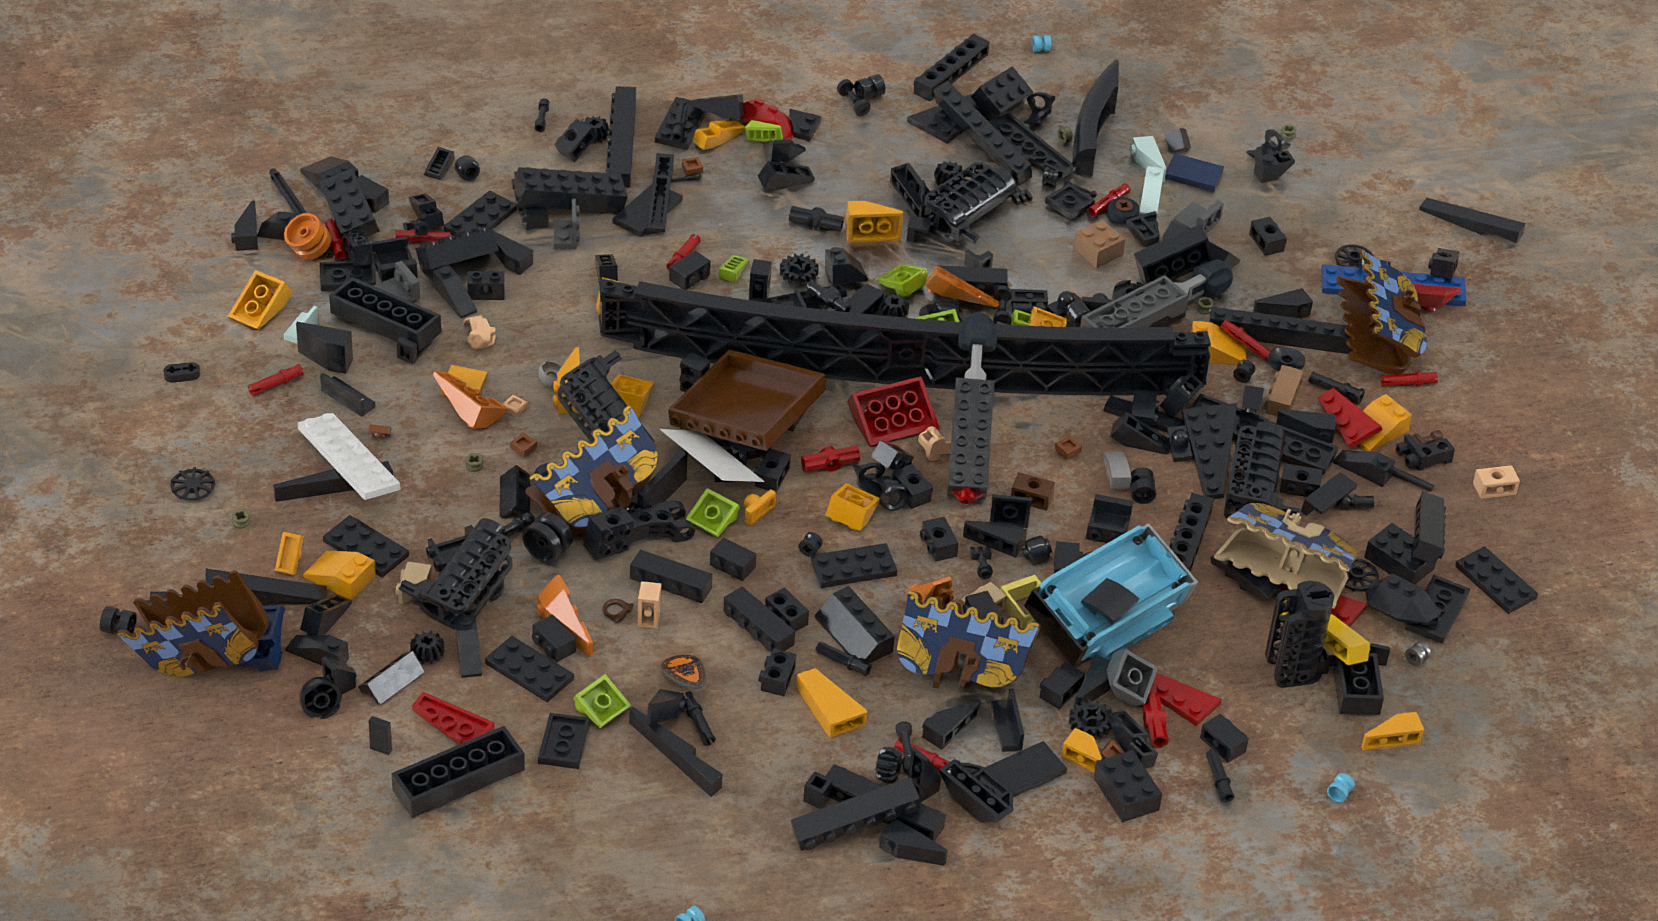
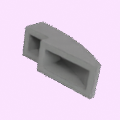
M1103 451L1107 481L1110 482V488H1130L1131 473L1125 454L1122 451Z

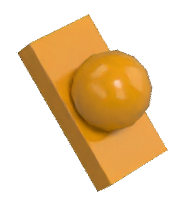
M770 489L761 497L756 494L746 496L744 500L745 524L751 526L775 507L776 492Z
M289 532L282 533L275 571L296 575L298 561L302 556L303 535Z

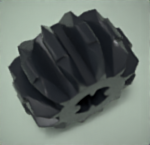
M592 116L591 118L586 117V119L581 121L589 126L597 136L593 142H602L603 139H607L609 126L606 119H601L600 116Z
M943 161L942 164H938L934 171L936 184L942 185L963 171L962 166L958 165L957 162L951 163V161Z
M892 293L891 296L885 294V297L881 298L879 302V314L881 316L907 318L909 302L906 300V297H901L900 294L894 295Z
M422 631L421 635L415 634V637L411 639L410 651H413L418 661H421L422 664L425 662L432 664L433 660L439 661L440 657L443 656V638H440L439 633L433 634L432 631L429 633Z
M883 747L879 751L875 768V775L878 780L894 783L898 779L902 767V753L899 749Z

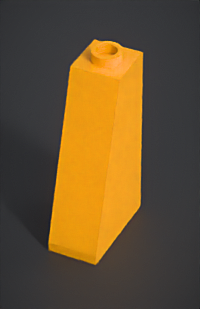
M816 668L797 674L796 689L829 738L866 726L867 710Z

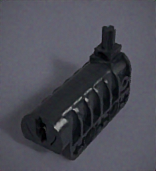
M982 162L973 163L925 196L924 204L931 209L924 216V218L931 219L930 232L947 242L953 240L960 241L965 238L976 244L980 236L969 230L970 224L1012 197L1016 190L1015 181L1012 175L1001 166L991 168Z
M616 350L604 358L599 355L596 358L593 357L586 360L565 374L560 380L557 398L590 442H594L590 433L595 429H601L604 432L609 431L607 422L610 418H616L619 421L624 420L622 412L627 407V404L607 380L610 367L622 360L619 352H616ZM572 406H574L578 413L572 410ZM645 429V431L647 432V434L649 435V437L651 438V440H652L653 443H654L655 440L652 438V436H651V435L648 433V431Z
M1258 422L1257 427L1242 426L1240 428L1224 508L1225 518L1228 519V517L1234 514L1231 513L1232 506H1236V513L1244 505L1250 503L1266 504L1284 512L1290 509V515L1299 513V508L1284 506V499L1277 498L1278 493H1276L1285 443V432L1278 425L1270 422ZM1245 433H1249L1248 440H1244Z
M480 519L435 581L429 580L428 583L421 581L417 586L407 580H402L399 590L412 596L413 604L420 606L421 611L427 616L454 630L456 616H464L465 614L466 616L475 615L476 618L513 567L512 558L508 555L511 550V541L505 536L504 527L494 520ZM506 560L507 564L502 565L501 571L498 570L500 565ZM494 574L498 575L496 580H490ZM487 585V587H486V589H485V590H486V594H485V593H482V594L480 595V597H479V594L481 593V591H482V590L485 588V586ZM473 603L477 605L475 609L469 610Z
M1304 581L1298 584L1297 589L1282 591L1276 597L1265 657L1268 663L1276 664L1274 679L1280 688L1314 684L1321 679L1322 674H1328L1329 667L1334 665L1336 656L1328 655L1326 649H1323L1334 602V594L1327 585L1321 582ZM1288 612L1286 615L1280 616V614Z

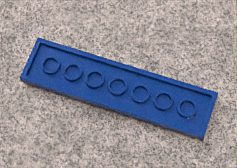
M1322 264V293L1339 295V290L1344 288L1337 283L1336 278L1338 276L1365 282L1364 278L1370 275L1364 272L1362 268ZM1401 272L1413 284L1461 288V291L1445 305L1466 306L1465 278L1452 277V279L1430 274Z

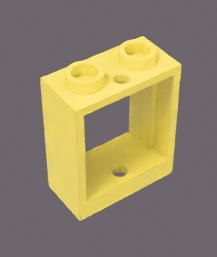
M1036 575L1000 587V590L1007 595L1005 609L1011 617H1016L1020 620L1021 629H1024L1029 622L1043 625L1056 620L1042 603L1043 600L1038 601L1043 609L1027 615L1024 614L1015 602L1031 595L1034 596L1041 584Z

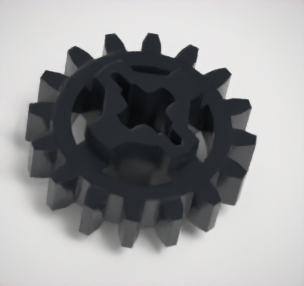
M796 253L794 257L788 255L787 259L783 258L782 263H780V276H783V280L788 279L789 284L795 282V285L798 283L805 285V282L809 283L811 279L816 280V276L819 273V264L815 263V259L810 260L809 255L807 257H804L803 254L797 256Z
M1088 700L1086 704L1080 701V706L1074 704V708L1070 710L1069 724H1071V730L1077 728L1093 737L1097 735L1099 738H1102L1103 734L1108 735L1109 730H1112L1108 719V714L1112 710H1106V704L1100 706L1099 701H1096L1095 704L1091 700Z

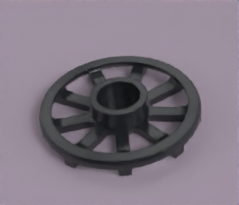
M1349 244L1340 247L1336 251L1335 260L1337 265L1344 267L1355 265L1356 268H1359V258L1361 257L1357 248L1365 250V252L1373 257L1374 255L1363 246ZM1354 247V250L1349 252L1346 248ZM1342 250L1348 256L1339 254V252Z
M196 467L184 471L180 470L171 479V491L182 500H200L212 493L215 488V479L208 470L196 469ZM192 473V477L190 478L186 474ZM182 476L186 480H180L178 478ZM205 476L209 478L207 480H201ZM175 483L184 484L174 488ZM211 483L212 486L211 488H208L201 484ZM185 488L186 491L182 496L177 493V491ZM202 489L207 493L200 496L198 492ZM189 493H195L196 497L188 498L187 495Z
M1356 558L1352 562L1349 573H1347L1349 577L1347 582L1353 581V586L1346 582L1345 587L1353 592L1355 590L1366 591L1379 580V573L1370 562ZM1355 561L1362 562L1364 565L1362 567L1356 566ZM1369 565L1373 571L1365 572V569ZM1376 575V578L1373 580L1365 576ZM1364 581L1370 582L1371 584L1367 586L1364 583ZM1357 582H1359L1362 585V587H1357Z

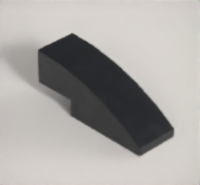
M426 193L409 197L410 204L418 219H423L429 225V229L444 226L442 211L437 208L436 201Z
M1126 711L1109 713V722L1124 752L1133 750L1145 768L1154 767L1158 752L1147 742L1149 734Z

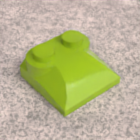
M900 264L878 278L877 282L895 290L896 295L900 294L901 297L907 298L911 296V293L923 288L928 272L926 268Z
M707 488L686 520L719 537L728 524L733 523L737 519L740 506Z
M606 674L573 698L576 709L580 713L586 714L599 728H602L631 707V704Z

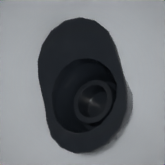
M940 297L933 304L922 307L919 311V316L955 309L956 313L962 311L959 309L958 300L950 297Z

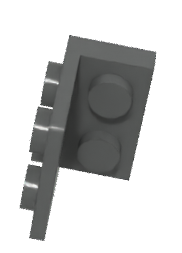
M572 199V220H554V249H576V242H580V232L576 231L580 228V217H576L579 216V205H576V199Z
M1218 200L1206 209L1192 202L1173 218V221L1187 229L1200 225L1204 233H1206L1221 220L1224 203Z
M402 261L395 263L394 278L373 285L409 302L420 298L419 280Z

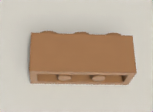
M1282 365L1280 372L1276 371L1273 381L1275 383H1271L1270 395L1267 394L1264 403L1267 406V414L1277 416L1279 409H1292L1302 382L1303 370Z

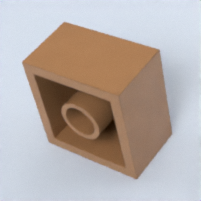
M1100 220L1075 232L1073 249L1097 268L1123 255L1125 238L1105 221Z

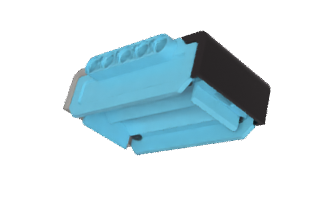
M1148 523L1145 526L1138 525L1046 578L1039 587L1031 591L1024 604V608L1041 625V629L1067 661L1076 668L1095 657V655L1109 660L1114 652L1131 647L1169 624L1175 617L1171 611L1189 599L1199 582ZM1106 578L1121 584L1140 598L1138 603L1113 625L1099 613L1096 615L1091 613L1081 603V600Z

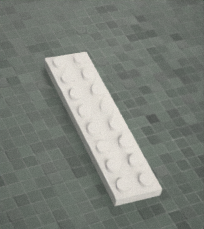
M326 413L316 418H308L305 421L298 422V430L364 500L400 490V482L333 413Z

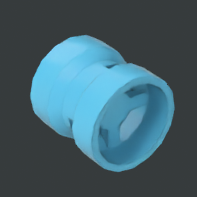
M1044 35L1043 37L1033 36V52H1039L1040 50L1050 52V35Z
M1340 773L1327 788V794L1336 802H1344L1348 797V793L1355 787V782L1349 775Z
M692 906L687 909L685 914L681 913L676 916L675 921H705V917L697 906Z

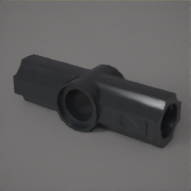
M792 206L790 209L789 220L806 224L811 230L817 231L825 228L841 232L843 229L844 217L826 213L820 207L810 210Z

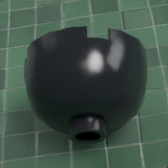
M314 677L308 680L299 692L301 707L310 718L321 717L320 719H326L333 716L340 708L342 694L338 686L329 678Z

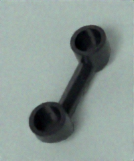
M903 721L895 726L897 736L902 740L904 750L902 768L904 773L909 775L911 756L910 736L913 730L911 723Z

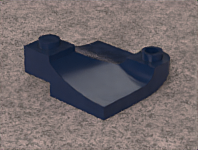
M282 605L263 606L268 616V628L263 637L258 639L259 646L255 655L250 660L236 665L252 667L260 671L278 670L283 654L281 651V628L285 608Z

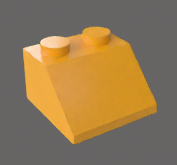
M845 483L832 494L825 515L835 522L848 525L850 529L860 531L868 524L880 498Z

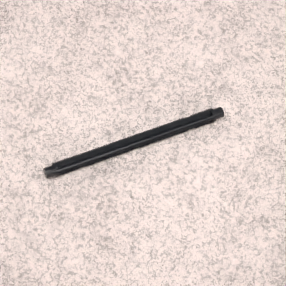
M275 168L270 169L269 174L272 181L280 190L293 212L297 216L307 213L280 172ZM330 246L323 254L326 258H330L333 255Z

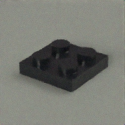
M1070 183L1045 197L1047 205L1070 220L1095 204L1093 198Z

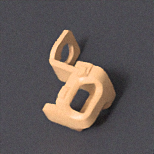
M479 315L464 319L463 325H470L472 329L467 337V342L471 349L477 350L493 346L496 335H494L496 329L489 326L486 318Z
M928 427L919 434L918 442L925 449L926 457L930 461L939 460L941 454L950 453L951 441L944 442L945 437L935 427Z

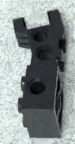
M680 501L656 502L650 504V508L643 510L637 508L630 514L623 506L589 516L583 546L595 560L625 552L629 550L631 542L647 537H669L674 542L687 541L694 536L695 529L691 521L679 520L686 515L684 505ZM680 509L677 513L671 514L673 510ZM689 528L685 533H680L681 530Z

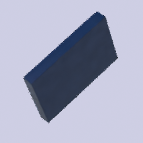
M1174 153L1166 170L1165 178L1215 191L1224 171V166Z

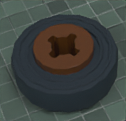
M1115 198L1108 205V215L1115 222L1126 224L1127 219L1139 216V205L1129 198Z

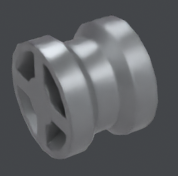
M1418 641L1413 647H1409L1405 651V656L1410 664L1419 666L1423 660L1430 658L1431 651L1426 643Z

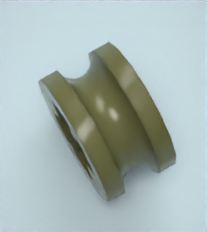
M1289 124L1283 125L1281 136L1287 140L1294 139L1296 137V127Z
M1068 126L1058 129L1057 134L1061 143L1073 140L1072 130Z
M1209 297L1199 298L1197 311L1202 314H1209L1214 301Z
M478 453L469 454L466 457V468L471 472L480 471L483 468L482 455Z
M240 509L232 513V524L235 528L243 529L249 526L250 515L248 511Z

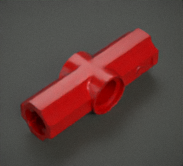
M857 445L840 449L827 446L820 453L801 456V464L804 472L826 468L827 471H836L843 464L859 462L861 456Z
M1150 690L1146 703L1142 704L1144 711L1143 725L1148 730L1150 745H1153L1155 748H1162L1168 744L1169 740L1166 729V711L1162 710L1159 694L1155 690Z

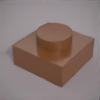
M699 157L682 159V167L686 176L703 173V165Z
M369 424V432H373L375 437H385V434H391V427Z
M522 433L510 442V448L525 457L537 448V441Z
M1071 436L1055 443V449L1066 459L1082 451V446Z
M1113 740L1109 741L1100 752L1102 759L1125 753Z

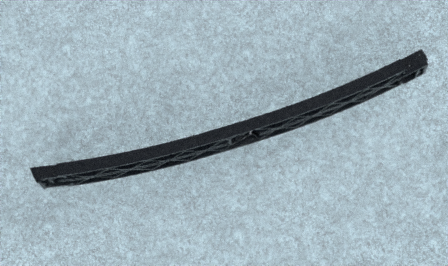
M602 278L599 281V329L601 336L633 343V349L677 358H686L692 352L710 360V363L713 364L728 350H733L823 373L825 378L893 384L922 376L925 388L955 390L956 378H965V372L971 367L972 353L962 350L958 344L959 329L962 322L859 314L780 305L695 292L642 281L639 282L638 286ZM995 324L997 329L996 348L992 352H984L981 358V368L986 373V380L995 381L994 392L1120 396L1134 395V390L1164 395L1167 389L1181 376L1186 377L1190 372L1204 385H1207L1206 377L1210 360L1209 346H1211L1207 331L1173 332L1172 327L1099 328Z

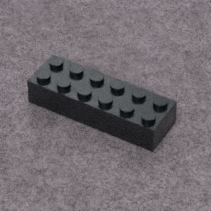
M518 167L514 181V187L521 207L572 210V199H576V205H579V210L619 213L625 208L628 198L622 176L616 173Z
M354 277L350 278L329 295L331 314L395 342L400 337L417 343L418 352L442 333L440 314Z
M502 726L391 773L392 790L411 818H414L525 770V753L506 727Z

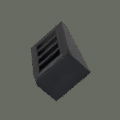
M437 147L424 175L441 180L455 159L454 151Z

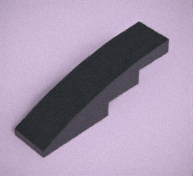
M1214 555L1210 557L1211 564L1225 569V576L1238 581L1240 589L1266 600L1281 592V588L1277 584L1272 583L1268 576H1255L1249 568L1240 569L1235 567L1230 560L1220 561L1215 559Z

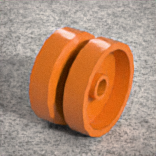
M303 213L293 218L286 226L284 232L285 241L304 260H313L320 257L329 248L332 240L329 230L316 215L311 213Z

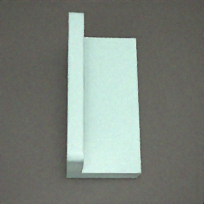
M313 306L308 313L301 312L284 333V340L297 344V321L317 325L319 323L318 307Z

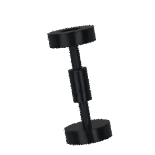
M849 79L839 82L837 92L841 96L848 95L855 104L853 111L857 116L866 115L871 109L870 103L865 99L859 100L855 93L852 92L854 84Z
M998 286L993 291L994 299L999 301V311L993 316L995 324H997V321L1010 325L1012 322L1011 314L1006 311V302L1012 296L1011 289L1007 286Z

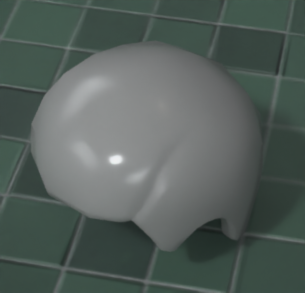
M546 360L543 364H540L538 370L539 379L546 386L553 387V381H557V373L562 365L555 361Z

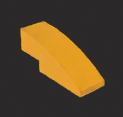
M737 120L712 121L709 128L696 129L692 142L703 150L711 149L745 131V126Z

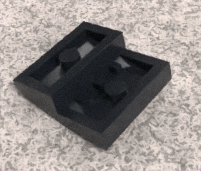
M1106 578L1085 596L1081 603L1094 615L1099 613L1113 625L1137 604L1140 598L1121 584Z

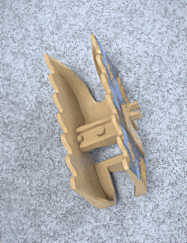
M1246 504L1239 511L1228 517L1227 521L1233 524L1243 523L1247 528L1236 530L1214 555L1215 559L1220 561L1230 560L1237 568L1251 569V573L1255 576L1261 577L1265 575L1274 584H1287L1289 590L1297 589L1298 584L1304 581L1321 582L1332 590L1334 594L1332 608H1335L1336 602L1348 579L1346 571L1349 572L1351 564L1355 561L1358 553L1349 542L1322 525L1309 523L1304 529L1299 526L1301 520L1300 513L1290 515V509L1284 512L1266 504ZM1305 554H1307L1305 562H1302Z

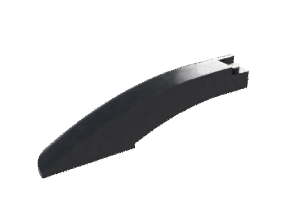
M1115 59L1096 79L1088 91L1078 115L1073 143L1072 164H1076V168H1079V175L1093 176L1098 135L1109 116L1115 114L1119 86L1118 59Z

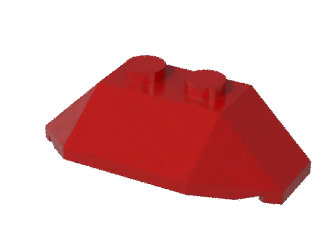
M759 98L744 103L745 115L741 116L740 120L746 123L754 120L781 126L783 140L793 138L790 118L778 110L776 106L768 105Z
M1413 284L1417 292L1418 304H1420V307L1425 308V311L1436 312V309L1444 306L1461 291V288Z

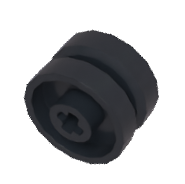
M545 512L524 529L522 541L528 552L535 559L549 564L554 562L562 552H565L571 546L573 535L564 520L554 513Z

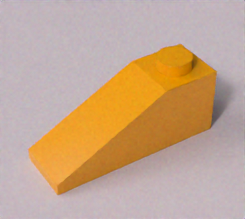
M1417 712L1396 714L1365 733L1361 747L1362 750L1420 744L1424 734V727Z

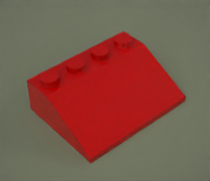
M922 376L853 393L847 401L852 417L869 447L878 445L880 440L891 442L918 435L931 426L936 429L940 428Z

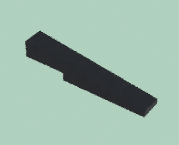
M656 153L647 231L665 232L674 154Z
M1426 198L1419 207L1420 211L1482 236L1487 231L1514 243L1519 241L1526 225L1523 222L1431 198Z
M380 462L393 475L389 462ZM336 469L273 484L276 502L355 490Z
M206 568L205 581L210 585H214L212 582L214 576H222L225 580L230 581L228 578L230 572ZM239 573L260 602L313 604L327 598V586Z
M634 707L629 709V724L710 797L722 788L723 774L696 757V748L659 723L645 724L647 715Z

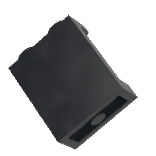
M407 237L371 243L372 258L375 260V266L381 282L395 277V263L402 261L413 275L418 278L416 259H412Z
M1095 494L1093 509L1087 526L1086 539L1109 543L1126 533L1132 514L1133 501Z
M472 525L465 527V536L435 544L432 538L428 539L426 554L429 559L432 558L437 572L441 573L474 529Z

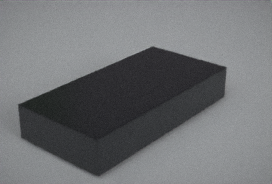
M371 716L368 721L370 749L389 755L392 751L391 722Z

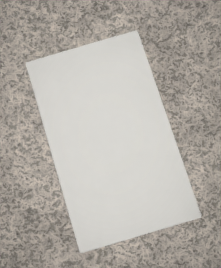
M660 429L721 480L764 482L706 434L691 430Z

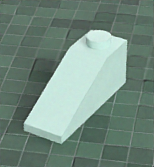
M1133 137L1132 145H1130V154L1133 155L1135 162L1145 170L1147 166L1163 168L1162 182H1164L1167 168L1154 137Z
M1147 166L1139 215L1153 211L1158 212L1164 174L1163 168Z

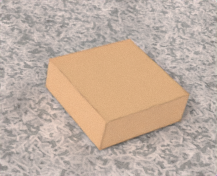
M512 395L502 405L508 408L507 413L518 417L528 407V402Z

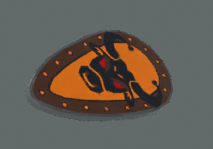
M676 655L667 658L661 664L662 672L668 678L678 683L680 687L700 689L706 683L704 665L696 656Z

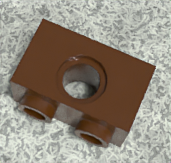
M1018 472L1012 485L1011 496L1032 498L1031 507L1047 511L1054 494L1055 482Z

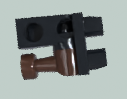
M1435 430L1427 437H1421L1417 433H1414V435H1404V441L1396 444L1395 451L1399 456L1407 455L1404 461L1408 468L1416 466L1420 471L1424 470V467H1431L1436 463H1452L1455 448L1447 438L1443 439L1441 431Z

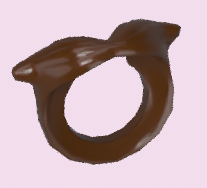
M610 599L603 605V613L607 618L614 620V622H619L626 616L627 611L630 612L634 604H629L621 599ZM617 604L623 610L613 615L607 611V608L610 605Z

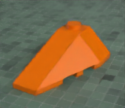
M938 265L935 266L925 282L927 291L933 295L939 294L996 308L999 306V301Z
M434 372L433 374L461 419L468 423L467 426L472 429L488 428L508 410L492 397L487 399L481 396L482 391L466 387V382L448 372Z
M556 575L537 595L536 612L543 619L553 615L576 637V647L588 657L593 656V641L584 622H579L576 604L571 605L568 587L561 576Z
M950 576L922 585L917 583L908 588V591L921 594L923 604L929 597L934 596L942 601V608H944L954 599Z

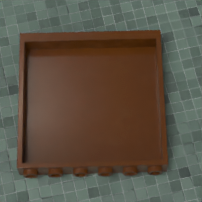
M728 350L668 409L670 425L767 451L827 390L825 374Z

